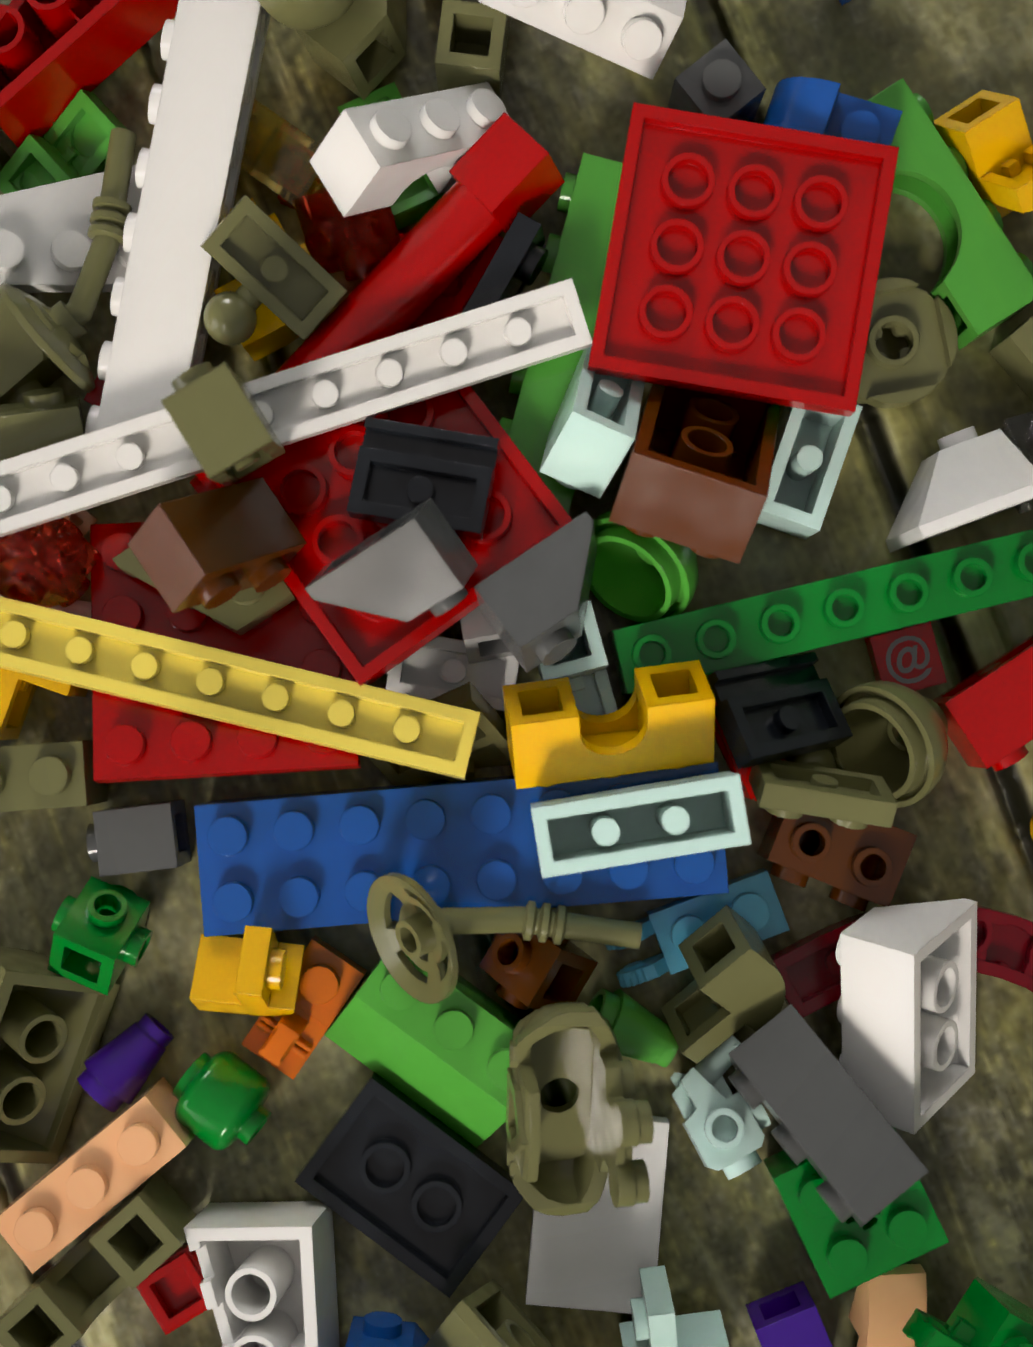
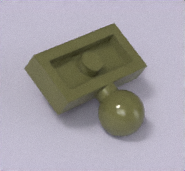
M246 195L240 199L200 245L242 284L235 292L225 291L216 294L208 301L204 309L203 321L208 334L215 341L224 345H239L252 336L257 325L256 309L262 303L304 341L347 292L341 284Z
M829 748L785 758L786 761L777 760L752 766L749 782L759 807L765 808L766 811L775 816L785 819H799L803 814L829 818L839 826L854 830L865 829L868 825L892 827L898 803L883 777L835 769V759Z

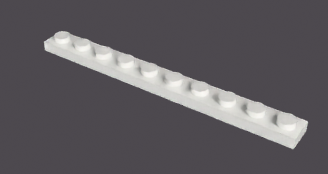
M570 278L244 384L282 446L366 420V417H375L589 348L592 345V339L573 279ZM165 408L0 461V537L204 472Z

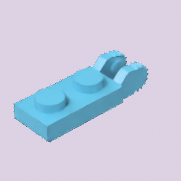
M765 868L758 869L729 880V893L684 897L647 911V917L634 921L642 923L641 941L655 934L662 953L624 966L616 974L620 986L628 988L658 978L668 971L672 975L688 969L689 967L678 945L726 905L748 921L757 931L761 940L789 931L788 923L768 870ZM605 945L609 951L625 949V947Z

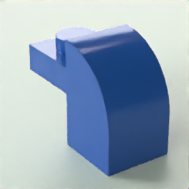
M790 77L780 80L776 84L763 124L891 146L903 111L839 93L841 83L811 77Z

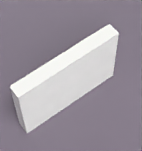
M653 1116L654 1135L652 1143L633 1147L632 1160L643 1159L647 1166L650 1183L648 1203L635 1204L632 1207L615 1208L610 1195L607 1175L600 1200L586 1213L554 1216L546 1215L533 1209L526 1284V1305L631 1314L630 1298L642 1297L639 1268L658 1265L670 1124L667 1117Z

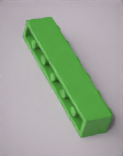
M583 153L578 175L569 172L565 174V182L562 184L557 211L565 212L567 216L562 235L550 233L545 248L548 250V256L541 271L551 274L549 285L570 278L573 279L588 330L593 340L623 163ZM583 350L513 372L509 393L519 395L513 419L502 416L499 423L568 514L575 489L567 488L558 483L554 478L539 471L548 434Z

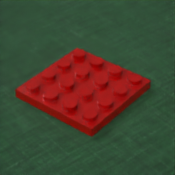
M633 102L588 370L600 375L850 417L856 411L899 147Z
M471 386L372 417L499 438L501 450L497 458L495 480L483 540L458 536L478 566L465 585L468 595L459 604L440 616L435 617L430 610H427L411 621L404 622L316 601L305 590V587L327 564L389 525L351 518L346 511L359 448L363 445L366 431L364 427L365 420L285 445L283 447L286 453L234 483L237 484L263 477L307 542L288 563L291 572L284 581L359 686L363 684L371 685L477 608L479 603L474 589L475 585L572 521V518ZM213 481L217 488L225 487L224 485Z
M144 522L90 525L92 619L356 682L294 594L293 596L296 600L240 636L195 609L187 608L173 613L156 588L136 577L133 578L125 574L116 565L113 558L129 548L128 543ZM92 690L93 781L98 783L361 769L360 755Z

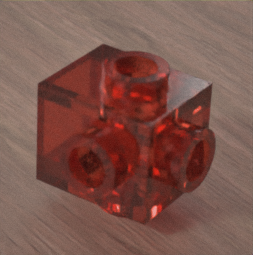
M326 188L292 199L305 237V244L311 257L329 274L343 271L346 281L366 277L380 262V259L384 258L401 240L390 206L343 217Z
M64 517L0 537V595L5 598L46 608L60 605L62 608L68 607L75 603L89 588L91 581L87 576L101 557V554L83 537L81 530Z

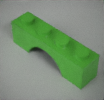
M902 78L867 101L903 111L891 146L899 147L892 193L905 196L918 203L929 213L939 229L944 250L943 265L940 276L929 295L933 299L938 296L950 309L957 327L958 349L961 350L1033 302V264L1026 255L1016 252L1003 232V221L997 208L989 200L982 199L970 182L968 167L963 156L956 148L947 146L934 126L932 110L927 101L920 94L912 93Z

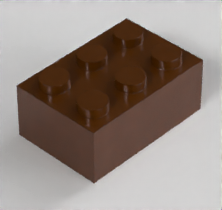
M652 383L637 425L636 437L629 451L609 521L625 526L630 532L638 536L658 537L689 547L694 553L710 559L722 558L739 564L768 497L781 405Z

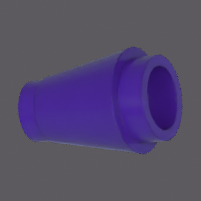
M145 1013L138 1022L133 1023L84 1061L86 1069L77 1077V1080L96 1102L107 1110L116 1112L124 1102L132 1104L174 1037L156 1018Z

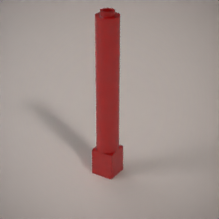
M504 112L449 170L456 182L275 373L405 332L501 231L505 234L507 233L518 212L530 218L565 182L550 154ZM205 472L195 474V477L190 481L191 486L197 493L217 489L215 483L207 477Z

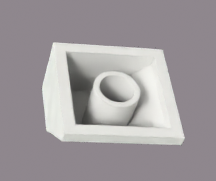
M971 426L937 440L940 451L921 462L886 539L889 552L891 553L1033 499V465L1001 429L978 436L975 427Z

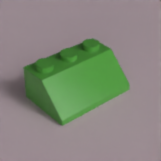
M407 956V958H408L409 961L413 964V966H414L420 973H422L424 976L428 977V972H426V971L420 969V968H419L417 965H415L414 962ZM380 958L324 1035L476 1148L506 1122L510 1040H512L513 1030L520 1019L459 974L455 990L448 998L435 1004L418 1001L399 986Z

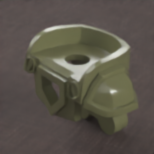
M583 1001L558 1002L536 1009L518 1022L513 1030L512 1040H510L506 1100L507 1166H509V1173L512 1176L514 1186L525 1201L535 1211L546 1215L566 1216L588 1212L600 1200L607 1175L610 1195L615 1208L632 1207L635 1204L648 1203L650 1196L649 1175L645 1161L643 1159L632 1160L633 1147L641 1144H651L653 1141L654 1125L650 1104L646 1099L635 1100L636 1083L633 1066L630 1060H622L618 1041L609 1021L594 1006H588ZM559 1078L573 1081L577 1085L576 1093L571 1101L565 1105L551 1107L541 1101V1090L548 1082Z

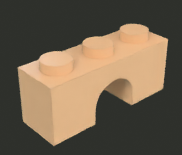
M164 1076L136 1098L132 1104H129L119 1112L106 1126L71 1156L65 1157L21 1193L0 1213V1234L32 1274L185 1149L194 1138L195 1134L176 1119L175 1108L178 1099L172 1095L174 1089Z

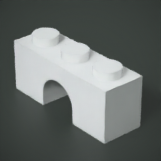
M488 82L347 108L343 110L309 162L343 217H348L392 206L403 191L424 174H427L439 194L447 192L456 182L449 170L504 112L507 115L508 113L504 103L495 94Z

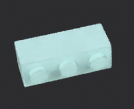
M731 771L530 803L542 878L751 844L740 774Z

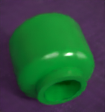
M222 1051L213 1057L204 1052L188 1068L172 1092V1095L178 1099L175 1108L176 1119L212 1149L223 1150L229 1147L237 1138L248 1145L272 1114L263 1106L269 1095L270 1084L264 1076L231 1051Z

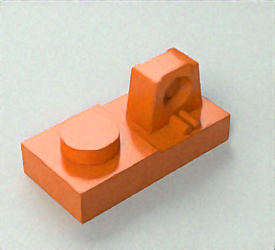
M315 935L304 950L295 1012L285 1016H260L241 1045L294 1080L367 970Z

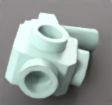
M733 1035L695 1067H692L686 1074L674 1072L670 1077L676 1088L671 1095L685 1120L682 1125L704 1166L716 1171L722 1169L728 1180L743 1174L762 1162L756 1150L762 1147L765 1135L762 1129L771 1125V1121L762 1103L753 1110L739 1092L732 1094L722 1076L732 1065L729 1053L741 1044Z

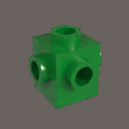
M91 876L77 898L68 895L64 899L54 917L51 927L54 934L48 970L108 996L126 964L136 967L147 950L153 934L152 930L145 928L150 901L137 896L127 887L111 885Z

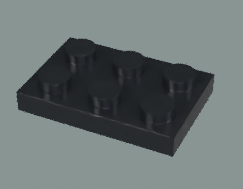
M375 1072L298 1173L295 1180L298 1185L449 1298L523 1200L522 1195L514 1186L509 1172Z

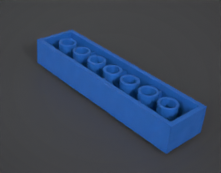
M718 762L692 765L681 769L655 770L626 774L615 778H597L561 783L550 787H532L517 790L514 775L475 778L473 780L439 781L425 784L391 785L212 800L194 805L204 937L244 934L245 925L272 928L273 931L366 924L368 923L367 897L369 889L377 878L392 872L404 874L415 880L427 891L440 908L526 906L529 900L536 901L537 908H541L543 902L550 903L551 908H557L558 904L569 907L729 893L725 849L542 878L530 803L717 773L719 772ZM394 894L391 899L392 921H399V913L403 903Z

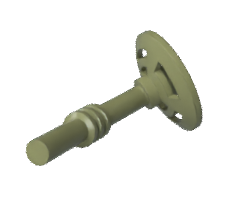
M120 127L111 129L101 195L95 197L92 201L93 211L90 214L89 220L92 225L89 226L87 232L92 243L69 302L65 304L60 300L49 308L21 289L5 283L0 285V298L18 323L60 370L87 393H90L96 386L89 361L78 339L88 332L84 325L92 319L119 247H123L125 221L128 213L132 212V207L127 203L137 135L129 129Z
M396 872L377 878L372 883L367 897L369 928L381 960L391 976L404 991L416 1000L427 1004L439 1003L448 998L455 990L458 980V957L453 935L522 933L523 940L531 941L533 935H537L538 942L545 943L548 937H552L554 945H560L563 939L632 949H639L642 937L641 922L567 912L566 906L558 904L556 910H552L551 904L543 902L541 908H537L536 901L529 900L526 906L440 908L427 891L415 880ZM393 894L403 903L399 913V922L396 926H393L391 919V899ZM448 953V968L446 972L443 960ZM407 956H408V957L414 962V964L417 965L420 969H422V970L428 972V977H426V976H424L422 973H420V972L413 966V964L409 961V959L407 958Z

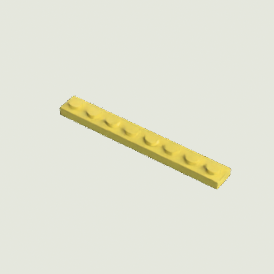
M0 596V668L465 780L481 712L366 684L359 686L357 682Z

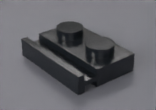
M518 212L462 313L520 295L526 285L531 286L534 283L548 256V250L545 249L546 245H544L546 241L543 228L540 223Z
M366 417L363 445L359 448L346 509L349 516L356 519L391 524L421 503L432 498L458 536L483 540L495 480V468L501 450L499 438Z
M815 652L714 671L707 678L718 704L715 707V716L738 769L836 747L853 736L828 679H820L814 664L819 659Z

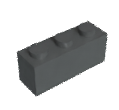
M792 1004L729 1053L730 1061L736 1069L735 1072L728 1076L729 1080L753 1110L763 1103L780 1124L771 1133L791 1160L798 1165L804 1159H807L824 1181L815 1189L841 1223L852 1216L859 1226L862 1227L929 1172Z

